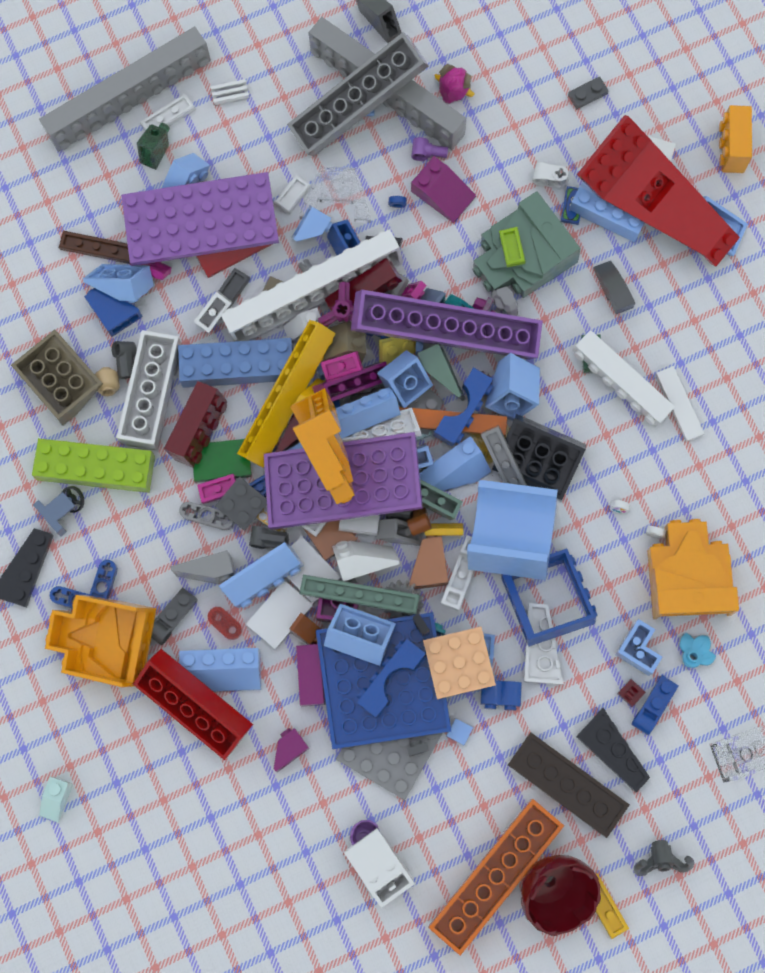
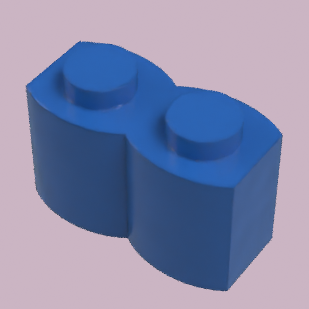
M495 680L496 686L481 689V705H485L484 709H496V706H504V710L516 711V707L521 706L522 682Z

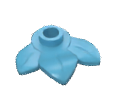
M685 633L681 637L679 646L683 652L682 660L685 666L696 668L699 665L708 666L714 662L716 655L709 651L711 641L707 635H701L693 639L688 633ZM690 655L694 656L695 660H692Z

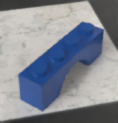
M473 367L462 386L468 398L466 410L457 416H444L433 436L451 447L454 446L455 442L459 444L465 435L461 433L464 427L469 428L474 420L471 417L473 412H478L484 403L481 401L484 394L488 396L492 390L493 385H491L493 379Z
M408 639L404 642L401 640L394 649L397 652L392 658L390 656L386 658L382 664L383 670L380 673L376 672L370 679L372 684L368 689L363 688L357 696L359 698L357 703L376 718L389 703L385 694V684L388 677L400 669L415 670L426 656L425 652Z

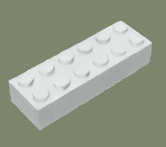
M141 331L117 433V439L121 444L158 450L179 358L178 345H182L179 336Z

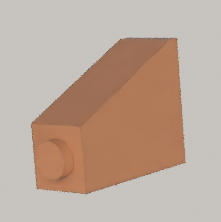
M426 536V539H422L409 582V586L415 584V590L448 585L442 536Z

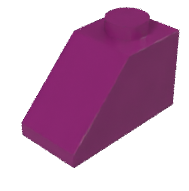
M288 728L280 734L282 738L278 740L274 770L276 772H279L310 749L295 728L293 730Z

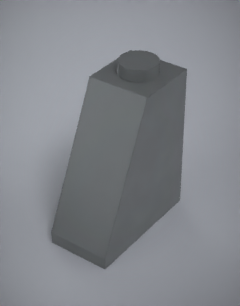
M356 0L361 14L387 43L402 33L393 5L386 0Z

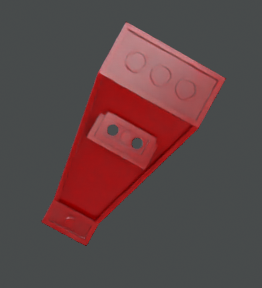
M627 115L623 116L577 173V176L599 198L697 251L715 267L740 238Z

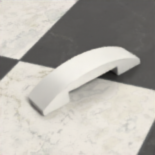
M466 535L440 603L457 611L460 609L474 570H468L467 547L472 540V537Z

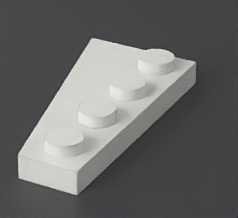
M411 407L401 410V415L342 438V442L415 432L416 437L422 436Z

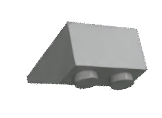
M227 550L170 566L171 571L177 577L214 584H222L236 574L232 557Z

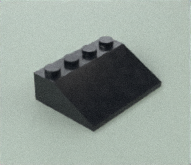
M516 414L505 439L526 484L532 487L558 490L557 498L563 500L584 455L586 444ZM494 464L492 470L498 472Z

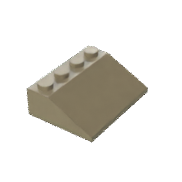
M55 329L11 364L13 369L62 425H65L76 416L103 385Z

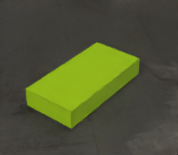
M518 227L500 230L499 235L507 268L525 264Z

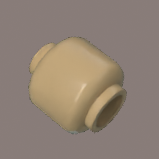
M103 367L95 373L97 378L103 383L97 391L102 396H112L119 390V378L115 370Z

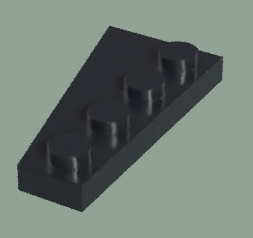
M603 707L576 737L637 793L650 777Z

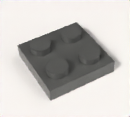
M239 476L215 507L245 531L267 505V498Z

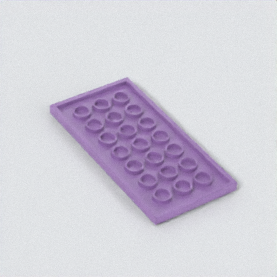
M268 172L121 195L131 266L279 243Z
M415 432L343 442L352 473V486L355 495L346 503L336 504L330 491L325 489L304 448L264 454L268 528L273 530L423 509Z

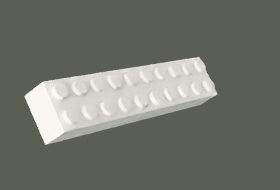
M390 229L381 231L375 237L363 240L359 245L347 248L341 254L329 257L325 262L310 267L308 271L296 274L292 279L280 282L274 288L262 291L258 296L244 300L234 308L227 309L221 314V317L234 341L253 340L289 322L298 314L326 303L324 298L339 289V282H350L383 259H389L395 267L403 264L400 247Z

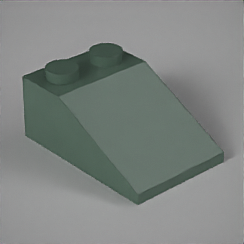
M439 343L419 352L418 359L425 371L459 399L465 400L446 353Z

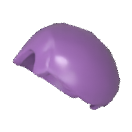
M361 820L354 824L350 831L352 846L378 828V825L371 820Z

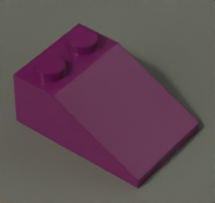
M435 156L432 157L411 182V192L452 223L460 217L476 198V194L449 166Z

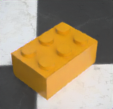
M729 105L727 112L723 114V121L719 123V132H722V137L719 140V149H722L719 165L722 166V172L744 173L752 159V106Z

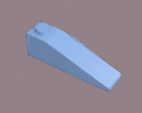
M470 436L436 460L433 465L420 472V479L445 491L476 483L490 474L491 470L482 451Z

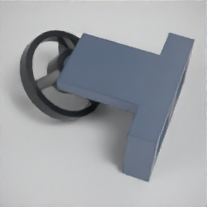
M69 486L64 488L61 494L46 506L39 500L33 506L56 533L63 536L67 531L58 521L69 512L76 513L80 511L84 506V496L79 488ZM71 489H74L79 494L80 501L72 494ZM75 504L80 505V507L77 510H72L76 507Z

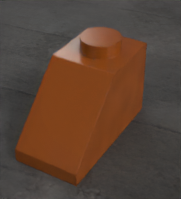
M300 613L289 628L291 633L307 645L318 644L316 630L321 628L303 613Z

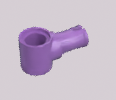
M423 137L413 139L412 159L425 161L431 156L447 158L448 147L432 145L428 139Z

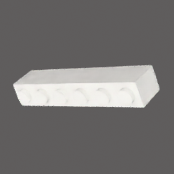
M591 330L573 348L572 351L575 357L587 363L591 372L599 374L602 377V381L607 386H612L621 399H626L634 411L644 415V419L650 425H659L675 408L671 402Z

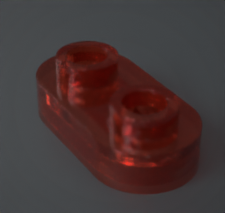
M214 607L209 611L208 621L227 639L235 640L241 636L242 626L221 607ZM217 614H220L222 616L221 620L219 621L215 620V616ZM231 627L236 628V632L233 634L229 633Z

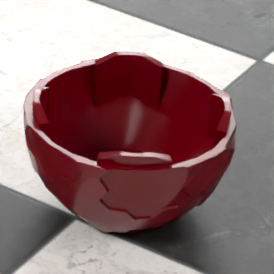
M554 855L537 861L527 871L521 886V905L526 919L538 931L550 936H558L574 931L589 921L595 914L601 900L598 876L586 863L569 855ZM553 876L550 882L545 883L548 877Z

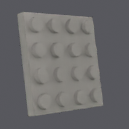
M443 733L342 748L336 760L405 800ZM419 740L422 743H427L429 751L409 757L407 748H410V743Z

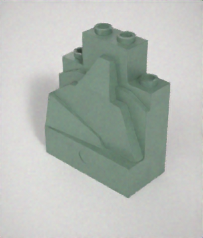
M538 191L519 202L516 211L481 234L480 244L486 253L473 260L472 270L478 278L481 277L484 281L483 285L488 292L512 285L515 293L525 298L577 264L581 248ZM518 227L525 264L507 268L499 231Z

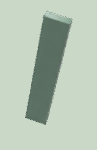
M304 574L299 593L300 595L412 615L417 614L420 598L418 594Z

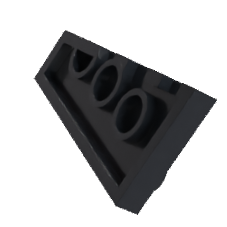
M35 528L32 530L0 577L1 600L27 608L53 539V534Z

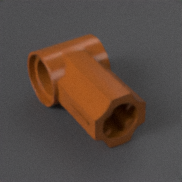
M425 507L413 510L410 513V519L407 520V524L413 536L432 529Z

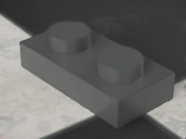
M599 76L569 91L568 97L577 110L607 95L609 90Z

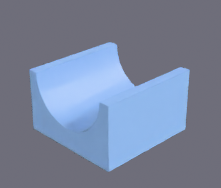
M479 480L474 530L471 543L467 547L468 570L546 580L557 509L558 490Z

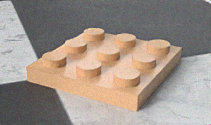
M482 627L423 640L437 700L496 686Z

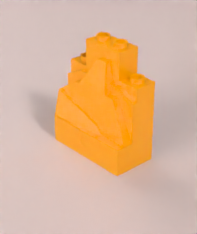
M324 388L290 406L299 422V425L293 427V430L325 489L330 491L336 504L346 503L355 496L352 486L353 478L347 452L339 434L341 427L337 411Z
M691 519L689 522L681 523V520H671L670 523H667L664 527L666 530V546L662 543L653 544L647 550L653 619L663 616L727 614V616H732L738 612L737 587H733L728 544H722V541H712L709 544L707 521L701 522V519Z
M75 595L72 612L52 610L49 618L48 634L45 639V649L65 653L62 660L61 673L118 687H135L133 683L147 663L157 608L88 595Z

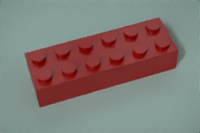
M162 649L148 660L133 683L137 689L223 760H226L254 725Z

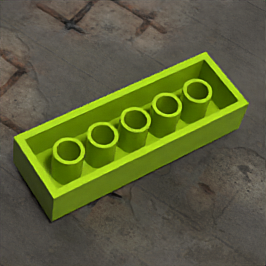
M38 438L32 476L37 481L150 493L155 455L149 450Z

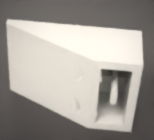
M378 828L344 851V854L381 908L415 884L410 873Z

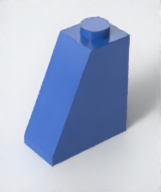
M96 288L91 289L84 296L111 337L143 317L140 310L127 301H119Z

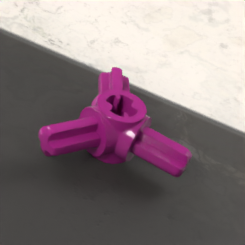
M339 282L338 300H335V305L331 307L332 311L318 318V322L325 327L337 320L339 322L343 320L352 322L354 306L352 305L353 301L350 300L349 282ZM342 306L348 308V310H345L347 311L346 314L340 313Z

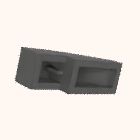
M608 261L593 267L607 300H610L615 313L619 314L634 308L635 301L615 265Z

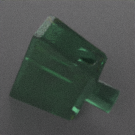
M160 123L159 127L153 124L149 125L138 140L137 149L141 164L155 170L157 169L169 146L168 132L170 127L167 124Z

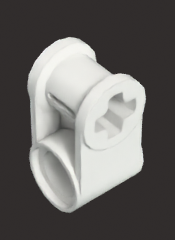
M538 162L535 165L532 182L537 186L562 189L568 183L569 171L564 166Z

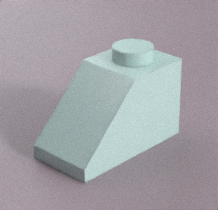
M49 777L42 795L39 816L59 822L73 784L56 777Z

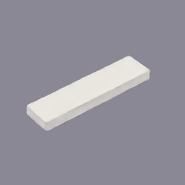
M674 366L657 372L655 375L666 399L675 406L672 413L685 441L688 442L703 436L705 433Z

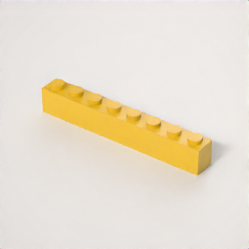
M309 320L237 452L238 455L262 468L264 467V454L271 453L278 444L279 437L287 427L293 413L290 406L296 403L299 395L307 388L310 380L314 377L315 371L322 362L328 347L332 344L336 333L319 322Z

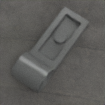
M182 587L154 620L151 638L160 645H163L171 636L174 628L197 603L198 599Z

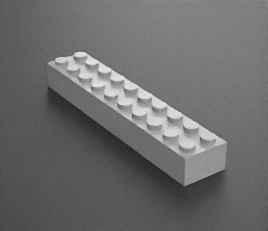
M323 17L308 32L311 53L317 58H322L329 67L339 70V73L344 77L350 75L375 55V53ZM413 80L383 102L386 107L394 109L400 117L407 118L414 127L421 128L427 136L435 138L441 146L448 147L450 150H453L465 135L467 118Z
M194 26L39 118L47 136L58 152L67 149L72 143L84 139L89 133L99 130L101 126L114 121L119 115L127 113L136 105L146 102L148 98L161 93L166 87L176 84L181 78L191 75L193 71L200 67H205L211 61L207 43Z

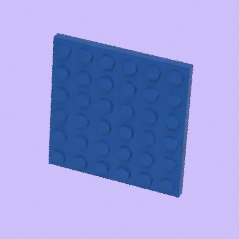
M433 612L420 614L430 630V634L422 637L412 618L415 615L385 619L396 623L380 666L324 646L328 628L316 630L332 749L452 732L447 699L437 700L427 655L415 670L400 669L388 677L385 684V694L389 703L377 718L357 703L359 700L357 698L358 694L363 688L368 689L372 684L370 679L376 672L380 673L383 670V662L388 656L393 657L397 652L394 649L401 640L404 642L408 639L426 653L423 640L437 637Z

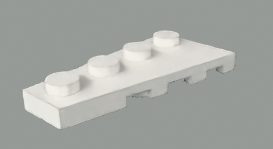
M528 603V619L534 634L553 628L549 605ZM555 638L528 647L526 642L524 682L564 685Z

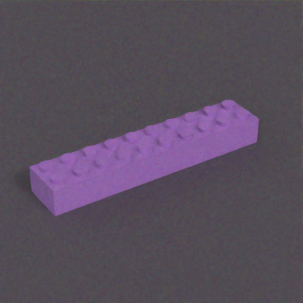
M360 290L355 293L351 331L431 344L439 343V345L504 356L512 353L520 358L530 360L538 358L543 320Z

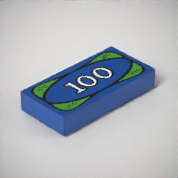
M567 186L561 222L579 225L580 215L569 210L579 188Z

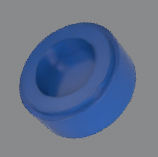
M390 196L388 205L393 208H403L407 205V198L403 196Z

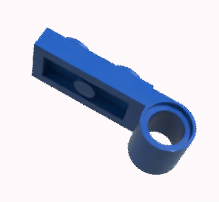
M661 675L631 725L649 735L679 685Z

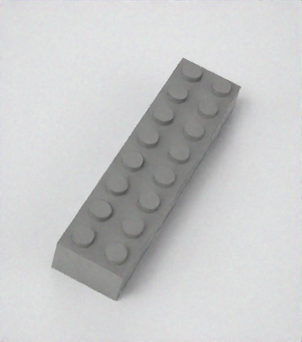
M402 32L287 125L307 155L314 157L419 75L429 65L410 37Z

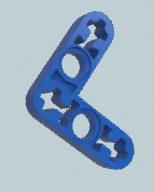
M103 560L100 563L90 594L56 586L50 591V599L58 605L72 609V601L75 595H88L109 599L117 574V565L111 560ZM110 564V567L113 568V570L108 571L106 576L110 578V580L108 581L104 578H100L101 575L105 577L106 571L103 569L104 566L108 567V565ZM105 582L107 584L106 591L98 592L97 585ZM61 590V593L63 595L69 596L68 604L66 603L67 599L65 598H59V600H57V597H55V593H59Z

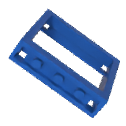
M568 549L550 554L548 568L564 563L585 617L534 634L513 581L520 577L501 574V579L528 647L594 625L596 622V617L598 616L596 607L590 604V593L587 588L583 587L582 574L580 571H576L574 566L576 565L575 558L569 554Z

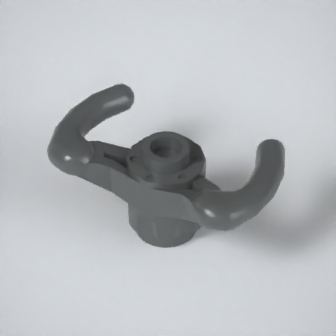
M658 840L653 842L650 848L652 856L647 862L644 859L634 865L633 871L637 876H645L654 869L665 872L673 868L680 873L690 871L694 867L695 862L692 857L686 856L684 858L686 863H682L672 854L671 845H668V841Z

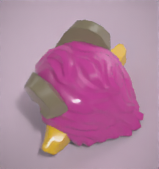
M446 64L439 71L440 74H435V79L440 82L439 89L445 103L450 104L451 102L461 100L465 95L468 97L475 95L470 89L471 75L462 67L456 68L453 65Z

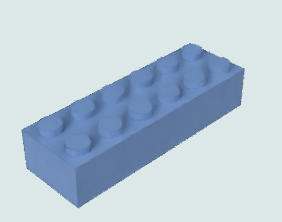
M280 338L178 345L179 381L183 388L195 387L197 381L209 386L276 382L293 351L292 339Z

